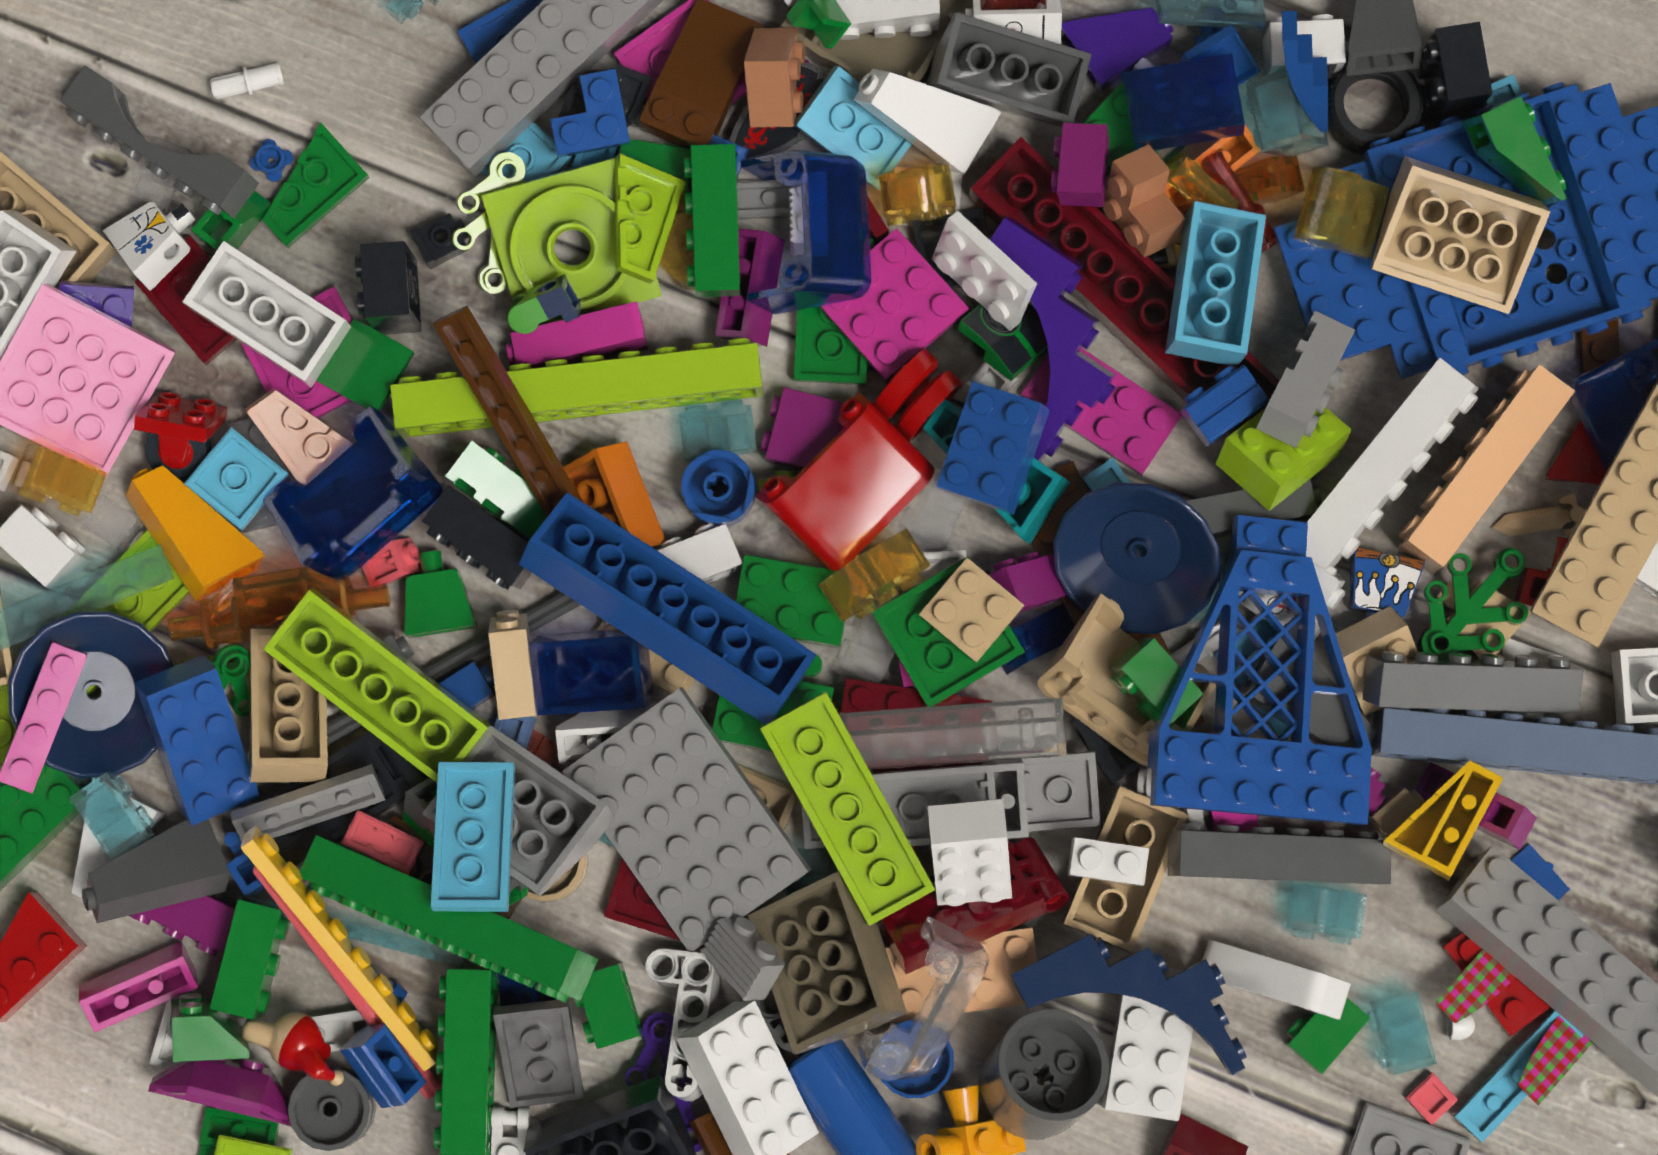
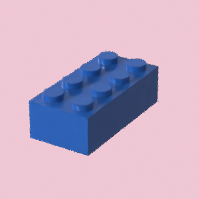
M204 654L134 682L179 811L191 826L260 797L256 783L250 782V766L217 669Z

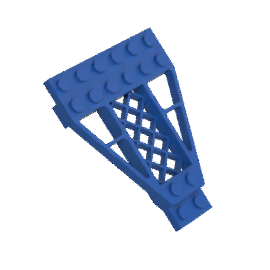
M1244 515L1233 517L1231 554L1223 569L1222 581L1154 730L1149 731L1147 769H1152L1150 805L1356 825L1368 824L1372 749L1312 558L1306 557L1307 522ZM1257 593L1278 595V597L1266 606ZM1246 597L1260 611L1250 622H1247L1238 611V605ZM1292 597H1297V598H1299V600H1298V605H1297V603L1293 600ZM1282 600L1295 615L1284 626L1271 612ZM1220 613L1217 675L1195 673L1194 668ZM1315 616L1338 687L1319 686L1312 680ZM1263 617L1276 631L1265 643L1252 628ZM1297 623V638L1295 641L1287 631ZM1237 624L1241 627V630H1239L1238 632ZM1244 634L1258 648L1247 659L1236 648V642ZM1280 637L1293 652L1282 663L1269 649ZM1261 654L1274 668L1263 680L1250 665ZM1295 660V675L1293 678L1286 670V667ZM1235 661L1240 665V666H1238L1236 669H1235ZM1242 671L1256 685L1245 696L1234 685V679ZM1278 674L1291 689L1280 700L1267 686ZM1189 680L1216 683L1214 734L1171 730L1169 727V723ZM1259 691L1262 692L1272 705L1261 717L1248 702ZM1313 693L1341 696L1356 743L1355 748L1319 745L1310 741V710ZM1293 697V713L1291 715L1283 705ZM1233 698L1237 701V703L1234 706ZM1241 708L1254 722L1243 733L1232 722V716ZM1276 711L1289 726L1278 737L1265 723ZM1259 728L1267 739L1248 737ZM1291 734V742L1283 741Z

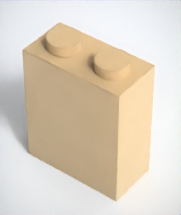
M518 610L499 611L496 613L497 617H490L488 632L499 720L536 716L537 695L527 614H519Z

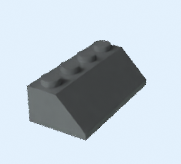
M956 12L953 14L935 50L926 85L985 105L1062 127L1063 123H1074L1092 54Z

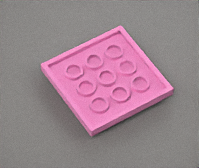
M42 284L0 359V425L107 477L134 428L135 415L148 403L172 360L175 349L49 284Z

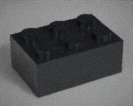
M1480 21L1436 28L1422 49L1420 67L1416 71L1418 78L1424 79L1426 92L1422 93L1423 110L1425 114H1430L1432 124L1460 115L1461 119L1474 116L1473 112L1483 107L1493 94Z
M405 241L360 244L361 255H355L354 259L356 277H360L363 284V291L357 292L359 314H363V319L368 321L369 326H372L373 329L384 335L422 332L418 264Z
M447 485L422 520V522L430 527L426 533L448 548L452 543L460 548L456 555L471 566L479 569L483 565L488 568L489 571L485 576L500 587L507 590L511 586L521 589L532 574L519 565L528 541L459 491Z

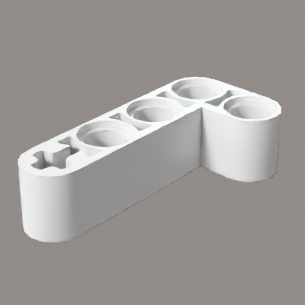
M1208 940L1202 959L1207 960L1209 966L1214 963L1218 966L1227 985L1338 1020L1341 1018L1351 986L1347 982L1213 940Z
M657 949L650 953L645 962V970L648 976L662 986L678 988L665 1085L668 1091L675 1097L686 1102L694 1101L703 1093L690 1066L687 1065L686 1068L680 1064L681 1061L688 1062L676 1038L716 1013L721 975L702 953ZM666 959H671L673 962L672 971L668 975L660 977L658 975L659 964ZM700 964H708L709 973L706 978L696 981L693 977L694 969ZM695 1000H702L704 1004L702 1013L694 1018L689 1017V1005ZM687 1076L692 1079V1084L686 1085L683 1089L678 1086L679 1080H685Z

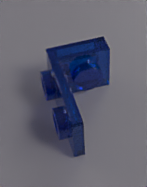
M1063 604L1012 628L1025 653L1002 666L1006 675L1063 644L1074 628L1072 619L1069 617Z

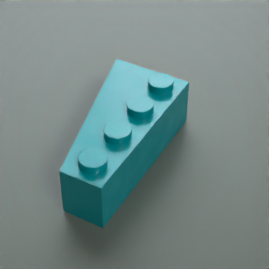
M945 399L936 408L923 429L947 455L962 410ZM1033 458L1014 515L995 510L1008 522L1021 539L1030 544L1071 483Z

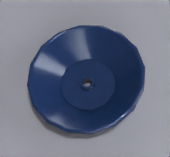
M1114 483L1086 493L1063 515L1053 541L1055 572L1068 598L1083 612L1087 610L1092 601L1100 594L1114 600L1119 604L1124 613V620L1119 628L1126 633L1159 634L1186 625L1209 604L1220 579L1219 546L1206 519L1181 496L1151 484ZM1141 544L1145 546L1147 550H1139L1136 548L1135 545Z
M110 611L74 612L44 625L20 650L8 680L9 715L16 730L53 640L85 652L88 656L44 764L78 778L114 777L145 763L157 750V746L134 682L174 667L165 645L141 623ZM91 685L99 686L101 694L98 697H90L87 694L88 687Z

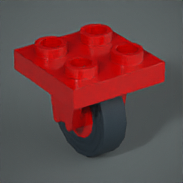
M174 392L156 394L135 415L134 430L149 432L145 443V453L151 468L154 470L163 465L179 480L187 481L212 451L210 437L226 421L227 407L216 405L214 400L206 398L195 400L183 399Z

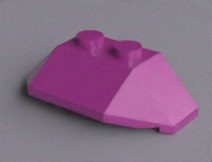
M244 1058L242 1061L223 1059L178 1062L152 1077L148 1092L291 1126L288 1114L290 1100L272 1070L264 1067V1062L255 1058Z

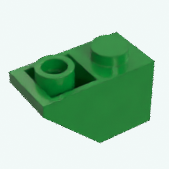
M254 190L234 219L223 211L217 216L207 210L191 230L215 252L223 241L238 249L261 222L271 203Z

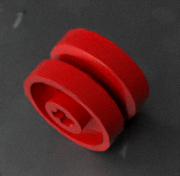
M926 348L918 352L896 372L873 403L888 420L894 418L906 408L897 421V429L910 442L924 430V426L936 408L945 399L950 402L963 385V381L950 370L943 371L929 383L928 381L938 368L939 360Z

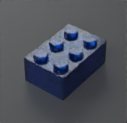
M1232 53L1122 72L1123 89L1134 151L1148 144L1155 151L1244 135L1245 121Z
M619 629L544 634L537 636L529 643L537 716L646 708L654 700L649 649Z

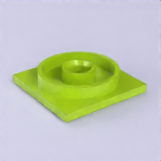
M615 157L481 195L512 301L519 294L563 274L566 275L582 304L579 316L662 296L657 275L654 281L649 284L616 270ZM578 230L589 239L591 245L590 253L583 262L570 265L562 262L556 256L554 244L557 237L564 231ZM558 315L547 321L539 323L538 326L564 319L562 315Z

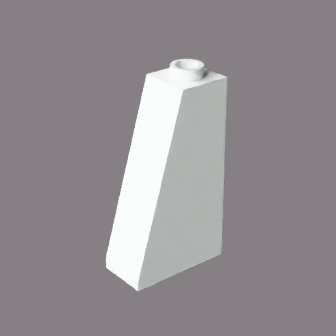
M872 69L870 73L863 77L859 84V91L853 99L944 169L965 174L1001 114L996 108L891 72Z

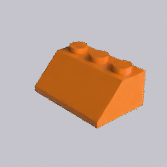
M627 441L596 448L563 467L584 504L654 549L666 542Z

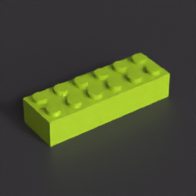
M314 587L305 594L263 648V650L436 783L438 780V762H462L490 726V723Z

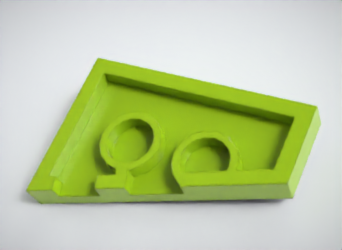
M618 154L615 157L616 270L650 284L655 279L686 181L623 154Z

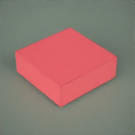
M1430 1072L1404 1097L1429 1125L1436 1122L1458 1101L1433 1072Z

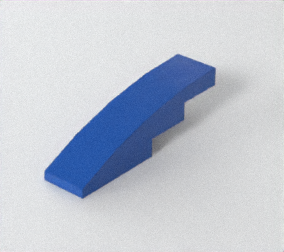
M1282 11V40L1285 66L1293 91L1305 113L1319 131L1328 132L1327 57L1313 58L1312 34L1297 35V11Z

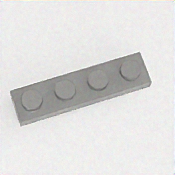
M371 764L232 811L231 820L241 841L244 834L255 826L258 827L263 835L268 833L272 838L385 801V795Z

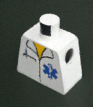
M149 202L108 226L103 232L131 271L150 291L189 253L190 246L180 232L196 221V218L183 203L165 215L155 202Z

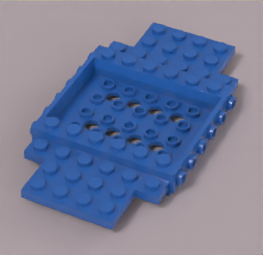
M1564 82L1544 88V94L1530 98L1529 93L1514 97L1521 96L1523 102H1528L1533 109L1536 118L1533 124L1538 135L1543 136L1550 147L1551 156H1549V160L1553 169L1558 170L1564 178L1566 184L1564 193L1567 199L1545 205L1551 212L1544 229L1553 234L1554 244L1547 250L1536 246L1509 314L1371 269V264L1390 193L1405 156L1524 196L1528 195L1476 155L1462 124L1464 120H1461L1460 115L1440 121V127L1426 131L1425 126L1404 133L1405 138L1391 142L1390 137L1369 144L1370 149L1363 155L1362 162L1334 170L1331 173L1341 207L1273 229L1305 328H1307L1314 311H1317L1355 329L1340 361L1389 346L1399 379L1403 380L1428 372L1439 358L1446 361L1462 375H1466L1469 373L1468 367L1479 363L1482 364L1483 369L1504 362L1502 356L1516 352L1518 358L1539 351L1537 345L1551 341L1552 346H1557L1574 340L1573 333L1586 330L1587 335H1592L1608 329V322L1621 319L1622 324H1627L1643 318L1642 312L1652 306L1651 300L1658 298V106L1622 117L1611 83L1579 93L1577 84L1565 87ZM1492 104L1481 107L1475 110L1473 113L1474 115H1477L1491 107H1494L1495 105ZM1551 264L1561 265L1566 271L1564 282L1560 284L1549 282L1545 274L1546 268Z

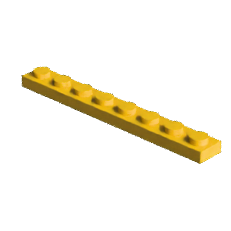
M257 826L246 832L243 836L241 849L423 1071L435 1065L439 1045L432 1032L428 1029L423 1030L415 1021L416 1015L410 1005L405 1001L400 1002L393 994L394 990L388 978L382 973L378 975L370 966L371 961L365 950L360 946L355 947L348 939V932L343 923L337 918L332 919L325 911V904L320 895L315 890L309 891L301 881L302 876L297 867L290 861L286 863L280 856L275 840L268 833L263 835Z

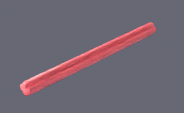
M254 866V875L369 1026L383 1024L384 1022L257 867ZM399 1042L413 1062L414 1068L418 1069L426 1081L425 1085L419 1090L426 1099L436 1095V1090L441 1088L439 1081L429 1069L423 1071Z

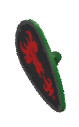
M806 62L800 63V80H796L797 91L803 92V108L827 76L824 71L814 64ZM747 104L734 126L730 141L749 149L743 165H752L784 152L808 136L795 126L750 127Z

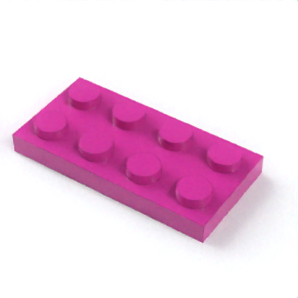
M1081 348L1080 351L1116 375L1111 382L1116 388L1104 405L1098 402L1096 406L1090 408L1081 402L1079 404L1083 408L1081 415L1072 427L1067 424L1066 427L1142 476L1182 414ZM1047 354L1020 395L1021 397L1040 402L1045 406L1048 401L1050 380L1049 354Z

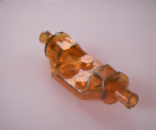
M307 567L232 578L211 599L205 598L201 600L200 614L169 618L168 630L173 642L180 639L204 636L207 646L210 649H216L219 644L248 641L249 629L252 625L269 626L277 621L286 620L305 594L313 587L317 591L323 592L321 594L356 621L359 610L389 607V590L386 583L355 589L348 575L342 576L340 581ZM231 606V612L217 619L219 613Z

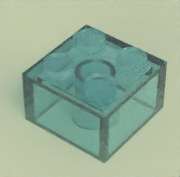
M1286 69L1245 82L1248 92L1245 94V102L1249 112L1253 114L1256 127L1253 130V137L1262 153L1291 158L1329 146L1326 132H1320L1302 108L1293 91Z

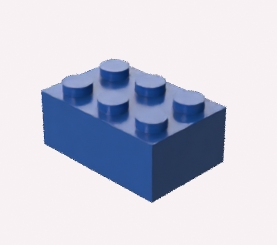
M972 381L936 487L945 493L1014 515L1050 410L1040 402Z

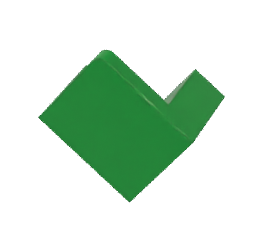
M797 0L786 15L793 26L813 29L824 47L829 49L834 48L852 24L836 0Z

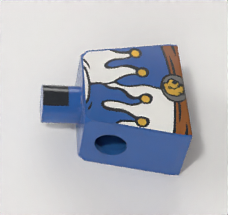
M1357 548L1350 556V610L1364 612L1366 619L1391 606L1401 618H1404L1425 561Z

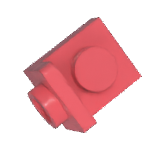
M411 538L392 540L358 556L371 590L384 587L408 575L422 572L420 551Z

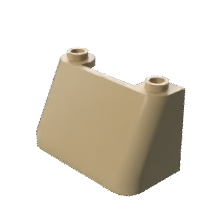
M1100 594L1092 601L1051 659L1037 682L1038 687L1049 699L1134 761L1147 766L1149 731L1154 730L1156 723L1152 719L1147 721L1138 712L1135 706L1139 702L1133 695L1129 693L1123 694L1111 681L1114 674L1109 669L1137 640L1119 628L1124 620V613L1119 604ZM1196 664L1194 668L1195 673L1210 674L1204 666ZM1193 681L1203 695L1173 723L1169 724L1171 730L1191 732L1213 693L1216 683Z

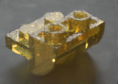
M1328 167L1313 168L1293 239L1326 250L1335 249L1365 260L1371 259L1390 188L1362 179V175L1350 171Z

